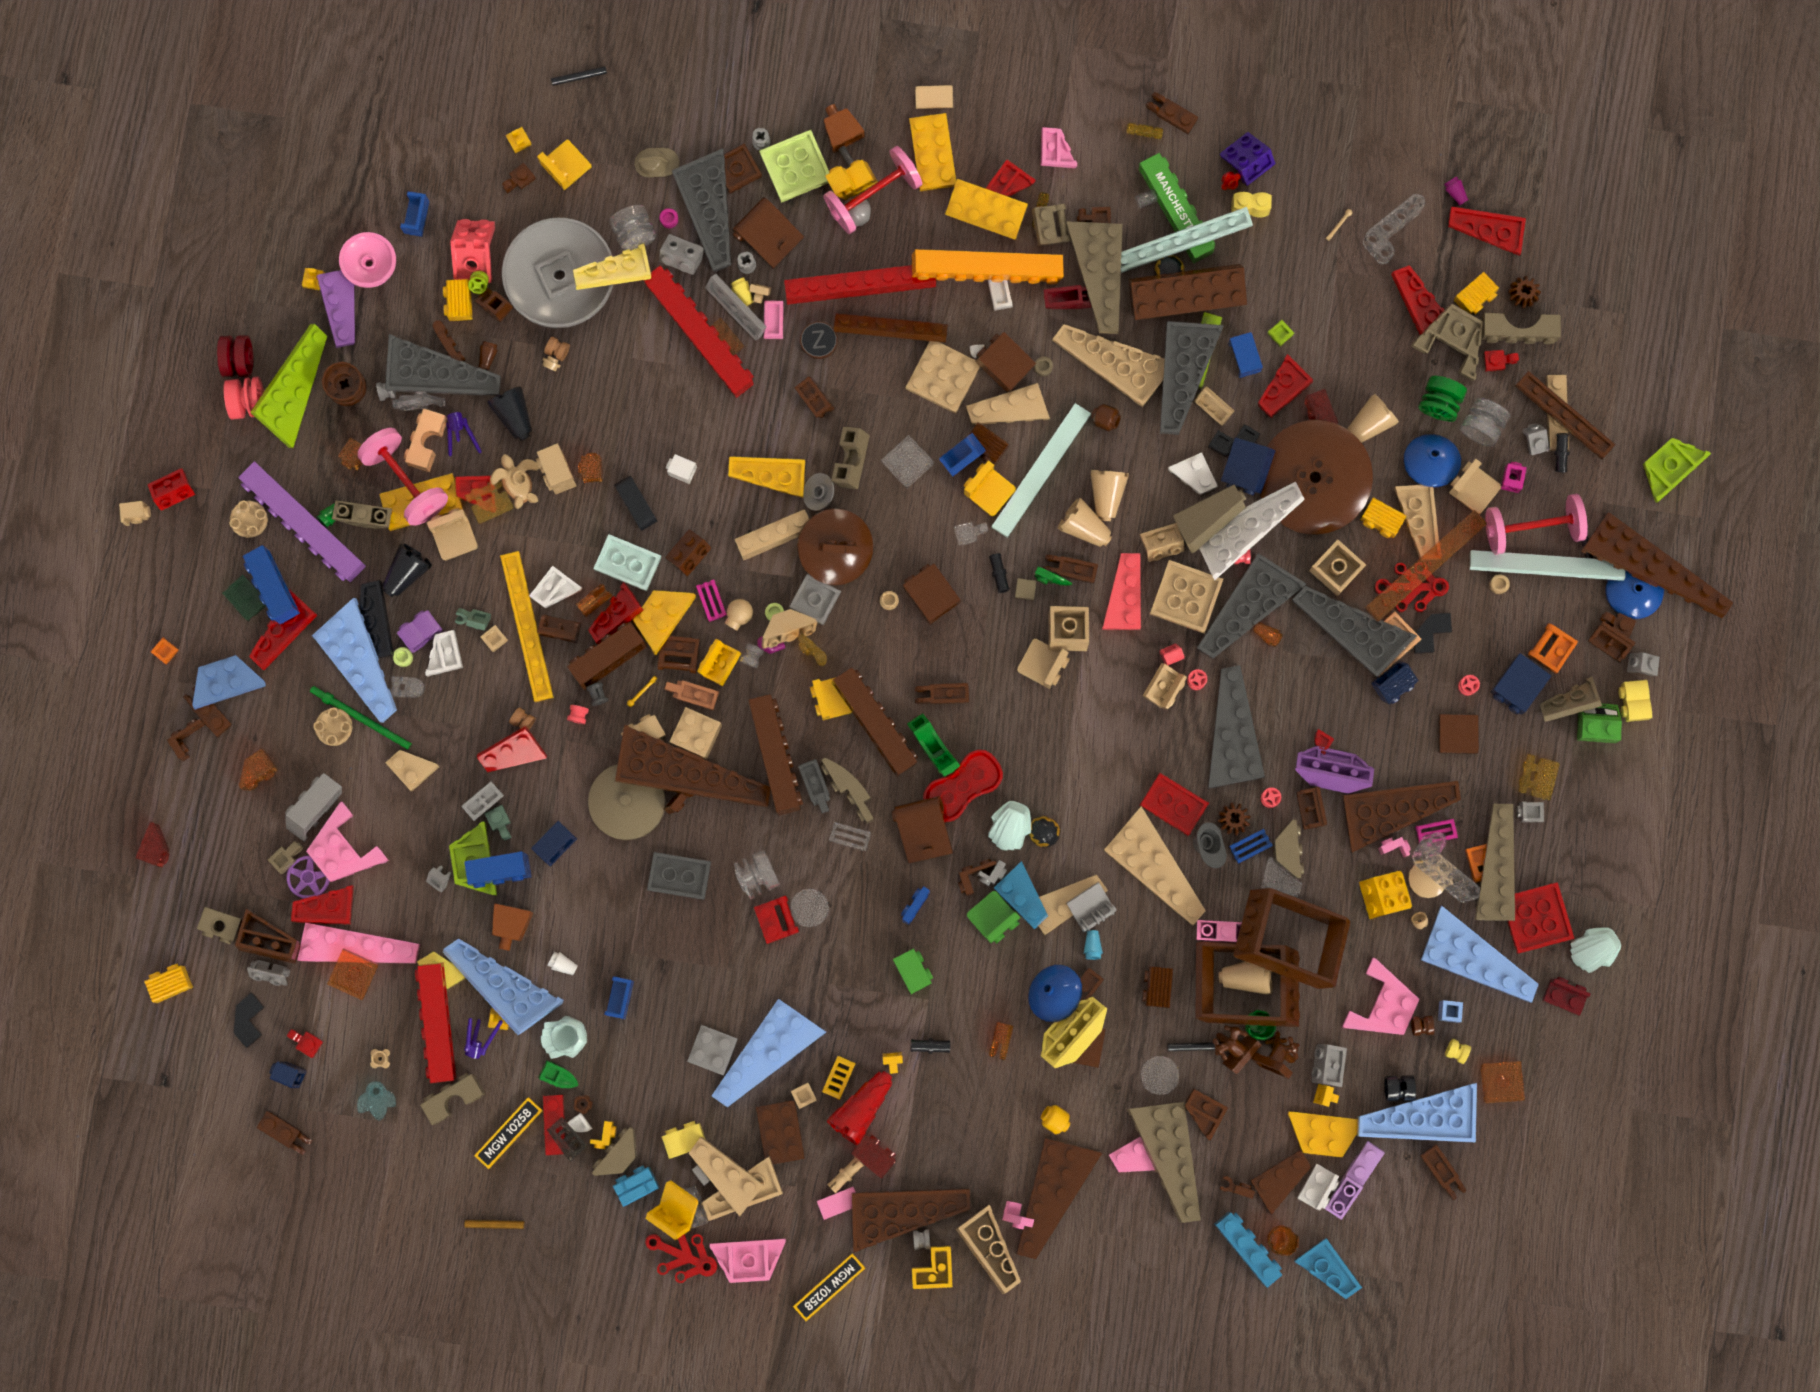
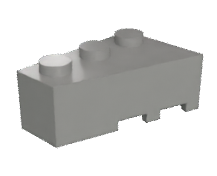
M324 773L320 778L316 777L312 781L310 789L303 791L298 798L299 801L295 805L289 806L286 810V829L305 842L308 838L306 833L309 829L319 824L317 820L330 810L342 794V786Z

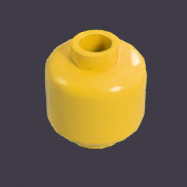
M1058 1105L1047 1106L1041 1114L1042 1126L1053 1134H1059L1062 1131L1066 1132L1068 1130L1070 1115Z

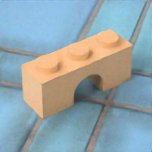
M423 409L422 413H419L416 424H418L416 431H413L410 437V448H407L404 454V459H406L405 462L408 466L430 472L436 454L433 450L426 449L424 442L431 435L443 436L446 423L448 422L445 415Z

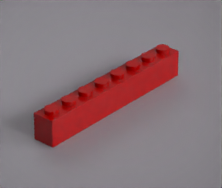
M660 265L651 272V279L643 280L645 285L736 398L754 385L752 380L754 376L748 369L744 370L742 368L740 358L736 354L732 355L729 350L731 348L728 343L718 338L719 332L713 325L709 327L706 323L708 319L702 311L697 312L694 308L697 306L691 297H685L683 287L679 283L675 284L672 280L673 275L667 268L664 270Z
M912 265L789 279L784 280L787 305L934 288L936 287V278L919 280L918 277H912Z

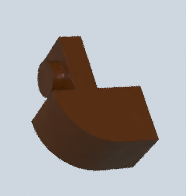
M488 287L475 300L481 308L498 322H501L513 309L504 297L496 291L493 292Z

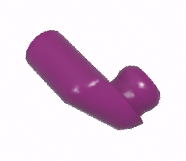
M763 636L757 640L758 647L769 654L786 648L784 642L773 648L767 647L763 649L761 646Z

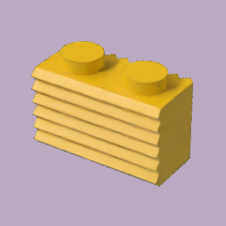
M1483 272L1456 295L1454 302L1467 313H1474L1476 315L1484 308L1482 304L1486 301L1490 303L1497 297L1496 292L1499 287Z
M469 279L446 280V286H443V296L447 298V304L444 305V315L448 317L449 321L473 319L472 293L468 287Z
M1373 497L1360 520L1363 521V525L1367 528L1379 530L1382 536L1394 538L1407 515Z
M178 964L167 967V971L162 974L155 972L149 975L148 980L144 981L153 1003H159L193 988L185 966H178Z

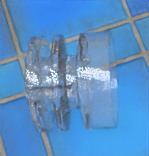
M644 205L626 207L610 217L609 224L613 233L618 235L616 239L620 243L621 251L628 249L631 251L638 248V245L641 244L647 246L656 239L657 234L653 229L652 223L648 222L649 216Z
M1476 398L1469 410L1471 415H1466L1460 430L1468 438L1479 444L1490 447L1495 446L1501 435L1500 430L1505 428L1511 416L1499 404L1485 398Z
M764 849L752 854L754 863L751 865L746 858L742 859L745 865L743 869L738 861L733 863L737 880L750 900L755 898L752 891L754 888H756L759 895H762L760 885L764 884L769 891L780 886V882Z

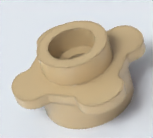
M373 1049L371 1051V1067L388 1068L390 1066L388 1061L390 1051L388 1049L383 1051Z

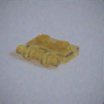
M500 480L495 485L489 482L487 486L478 490L475 488L471 490V493L465 495L467 502L475 499L477 503L471 507V510L479 525L514 509L506 491L498 494L497 489L503 487ZM487 493L492 494L493 497L485 501L481 498V496Z
M802 633L797 638L799 650L806 656L812 655L819 666H824L827 663L825 652Z
M1528 754L1527 760L1523 764L1522 778L1519 779L1518 784H1520L1518 792L1526 793L1527 787L1532 788L1530 796L1550 801L1560 763L1540 758L1537 765L1534 763L1535 756ZM1531 771H1536L1534 781L1529 780Z

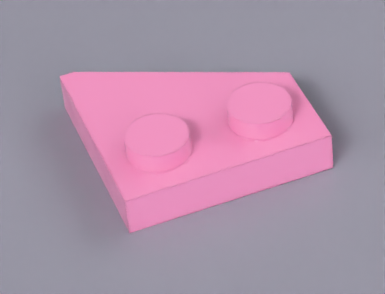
M1043 127L1041 129V166L1076 168L1077 162L1076 160L1074 161L1070 153L1071 149L1065 141L1062 130Z
M1141 1136L1109 1154L1118 1172L1155 1170L1143 1146Z

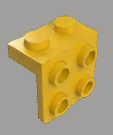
M988 460L986 464L982 463L977 468V475L973 479L970 477L964 484V495L990 516H995L1014 494L1016 488L996 472L994 464Z
M835 678L820 681V679L812 681L813 686L810 687L812 697H816L818 705H815L817 716H822L823 721L852 713L832 684Z
M1401 871L1359 882L1369 919L1412 907Z
M670 1180L665 1184L660 1204L647 1212L645 1219L676 1240L690 1231L698 1200Z

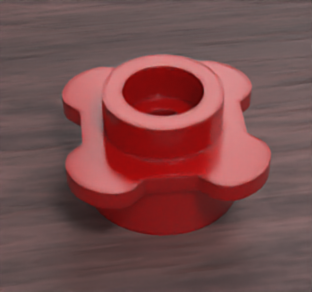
M1233 172L1225 173L1221 179L1223 183L1221 188L1223 190L1236 189L1241 175L1239 173L1234 174Z

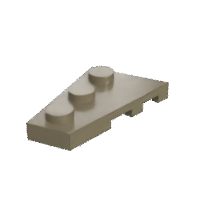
M1593 677L1586 679L1587 682L1581 686L1576 684L1571 687V691L1566 694H1558L1541 703L1540 708L1544 721L1547 722L1601 707V700Z

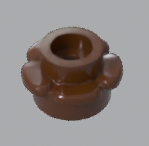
M582 1095L574 1099L573 1108L576 1112L586 1114L588 1110H591L593 1104L589 1096Z

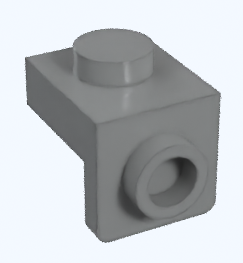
M1530 424L1528 428L1522 429L1523 434L1527 438L1529 454L1535 455L1550 450L1547 430L1542 425Z
M1644 652L1630 653L1627 672H1639L1649 676H1658L1660 657Z
M1520 802L1519 806L1516 807V817L1519 818V822H1544V802Z
M999 860L990 876L979 871L977 874L980 877L979 881L989 886L990 883L994 885L998 878L1002 880L1007 871L1004 868L1006 863Z

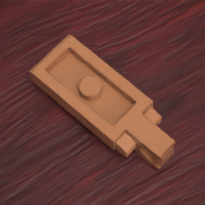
M683 680L677 681V685L667 682L665 690L674 693L673 697L677 698V700L714 711L719 691Z

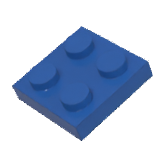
M923 886L921 890L919 888L912 896V900H914L912 905L909 906L907 904L901 913V916H903L902 922L910 925L929 896V889Z

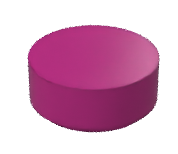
M668 208L660 213L659 219L663 227L673 228L678 224L679 218L675 210Z

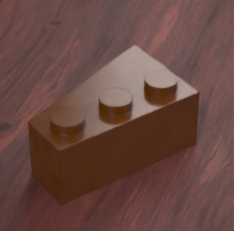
M246 909L235 947L239 951L296 964L300 943Z

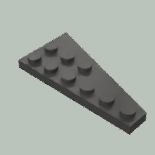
M1307 586L1292 599L1301 610L1376 678L1417 637L1413 633L1406 632L1395 625L1388 624L1375 616L1357 608H1352Z
M1240 665L1223 668L1220 672L1208 789L1265 777Z

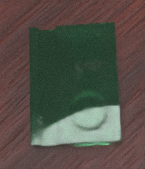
M244 575L240 576L226 591L222 592L248 622L266 607L259 598L260 592Z

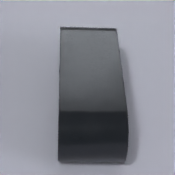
M631 475L614 484L641 531L658 522Z

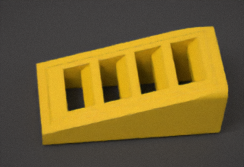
M837 1056L822 1092L840 1100L856 1063ZM841 1063L850 1068L847 1071L841 1067H838V1064ZM838 1070L846 1074V1077L835 1074V1071ZM834 1077L838 1080L843 1081V1084L840 1085L838 1083L833 1082L832 1078ZM829 1085L839 1088L840 1091L836 1092L829 1089Z

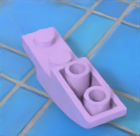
M1367 1141L1342 1177L1325 1209L1342 1220L1385 1152Z

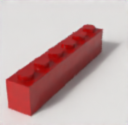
M444 962L422 964L417 966L418 969L415 970V979L419 981L420 989H417V997L422 1005V1008L419 1009L420 1020H423L424 1023L421 1035L422 1039L426 1041V1047L423 1049L424 1058L428 1060L426 1077L427 1079L430 1078V1083L454 1081L456 1079Z

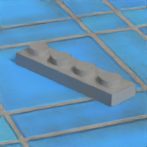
M717 274L711 276L705 287L706 290L755 341L761 338L766 329L763 322Z

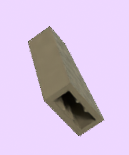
M1235 484L1173 515L1191 553L1196 552L1246 508L1243 502L1246 498L1242 490H1237Z

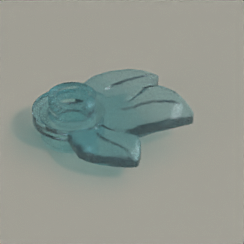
M371 1082L366 1087V1093L362 1094L358 1099V1113L370 1110L373 1117L380 1121L386 1115L387 1107L396 1106V1098L392 1092L385 1089L381 1082ZM376 1087L379 1089L378 1095L373 1093V1089Z

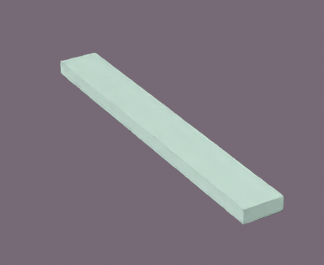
M1248 208L1236 210L1122 251L1121 273L1253 226Z
M1076 403L1074 404L992 525L994 530L1008 538L1090 417V412Z
M1470 551V570L1622 581L1625 579L1624 569L1618 570L1613 567V564L1605 560L1601 562L1591 558L1505 552L1495 555L1491 551Z

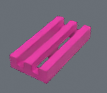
M714 579L702 585H697L696 587L708 621L711 622L727 616ZM709 586H712L722 612L720 614L717 612ZM705 588L715 616L711 617L701 589Z
M1454 819L1415 826L1419 846L1458 838ZM1446 824H1450V825H1451L1450 828H1445V829H1440V830H1435V831H1430V832H1425V833H1422V832H1421V829H1426V828H1431V827H1436V826H1441V825H1446ZM1451 831L1453 835L1423 840V837Z

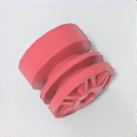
M253 377L252 381L250 378H245L243 386L239 379L226 380L224 382L225 406L231 420L245 418L246 409L250 417H255L250 412L264 393L259 377Z

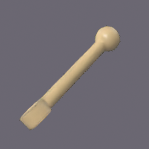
M1347 209L1345 211V215L1343 216V218L1335 226L1332 232L1326 237L1328 241L1333 237L1335 232L1339 229V227L1343 224L1347 217L1352 215V210Z

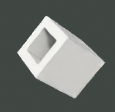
M675 454L673 459H669L666 469H668L669 476L690 484L697 465L695 462Z

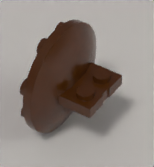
M843 509L823 510L812 516L801 529L797 543L798 557L805 571L815 580L828 585H843L857 579L867 569L873 554L872 535L865 522L856 514Z

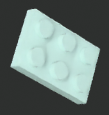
M608 534L594 570L647 592L661 560V555Z

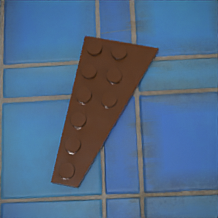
M1458 781L1343 795L1350 851L1353 853L1460 801Z
M1045 1138L1026 1218L1034 1219L1033 1227L1024 1226L1017 1255L1037 1259L1102 1155L1101 1152Z
M970 1189L852 1192L853 1253L914 1231L925 1225H930L941 1219L970 1210Z

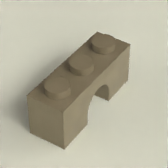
M843 427L839 445L844 449V460L842 464L835 463L831 480L841 488L858 489L870 437L862 429Z
M466 1073L457 1078L459 1082L451 1085L449 1083L440 1089L441 1093L436 1096L433 1093L423 1099L424 1103L420 1106L431 1125H436L452 1115L448 1108V1102L452 1096H460L465 1104L469 1105L486 1095L474 1074L468 1075Z

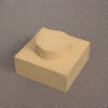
M496 625L481 636L492 652H495L508 641Z
M809 1083L791 1091L799 1109L817 1101Z

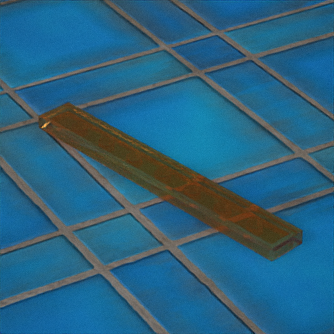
M1473 510L1365 607L1377 622L1380 621L1485 527L1487 523Z

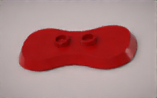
M986 750L972 751L964 757L960 767L953 773L932 781L926 787L923 799L940 796L944 805V821H954L962 815L967 805L974 798L990 793L1000 785L1003 779L1001 765Z

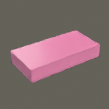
M764 301V325L766 326L764 339H783V301Z
M854 1186L817 1201L824 1220L852 1209V1192H855Z

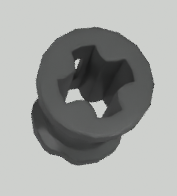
M602 682L586 687L593 701L591 703L592 706H598L609 701L604 695Z

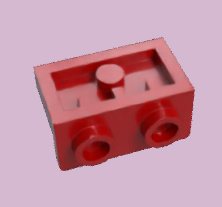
M182 468L147 484L153 501L161 511L195 495Z

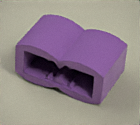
M428 610L417 613L412 622L402 624L397 632L412 653L434 639L435 634L443 632V629Z

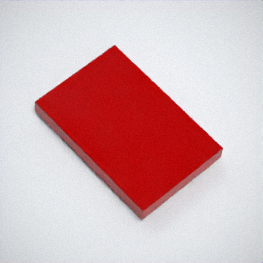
M1159 773L1139 806H1142L1148 812L1189 836L1209 803Z

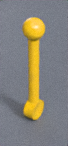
M654 676L633 699L627 701V705L629 707L634 706V702L658 678Z

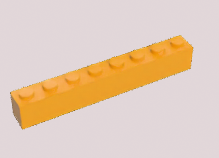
M915 249L912 254V277H918L919 280L936 278L943 281L953 278L955 281L973 279L975 282L992 280V282L998 283L1003 280H1010L1011 283L1028 281L1030 284H1037L1039 282L1057 284L1064 277L1063 255Z

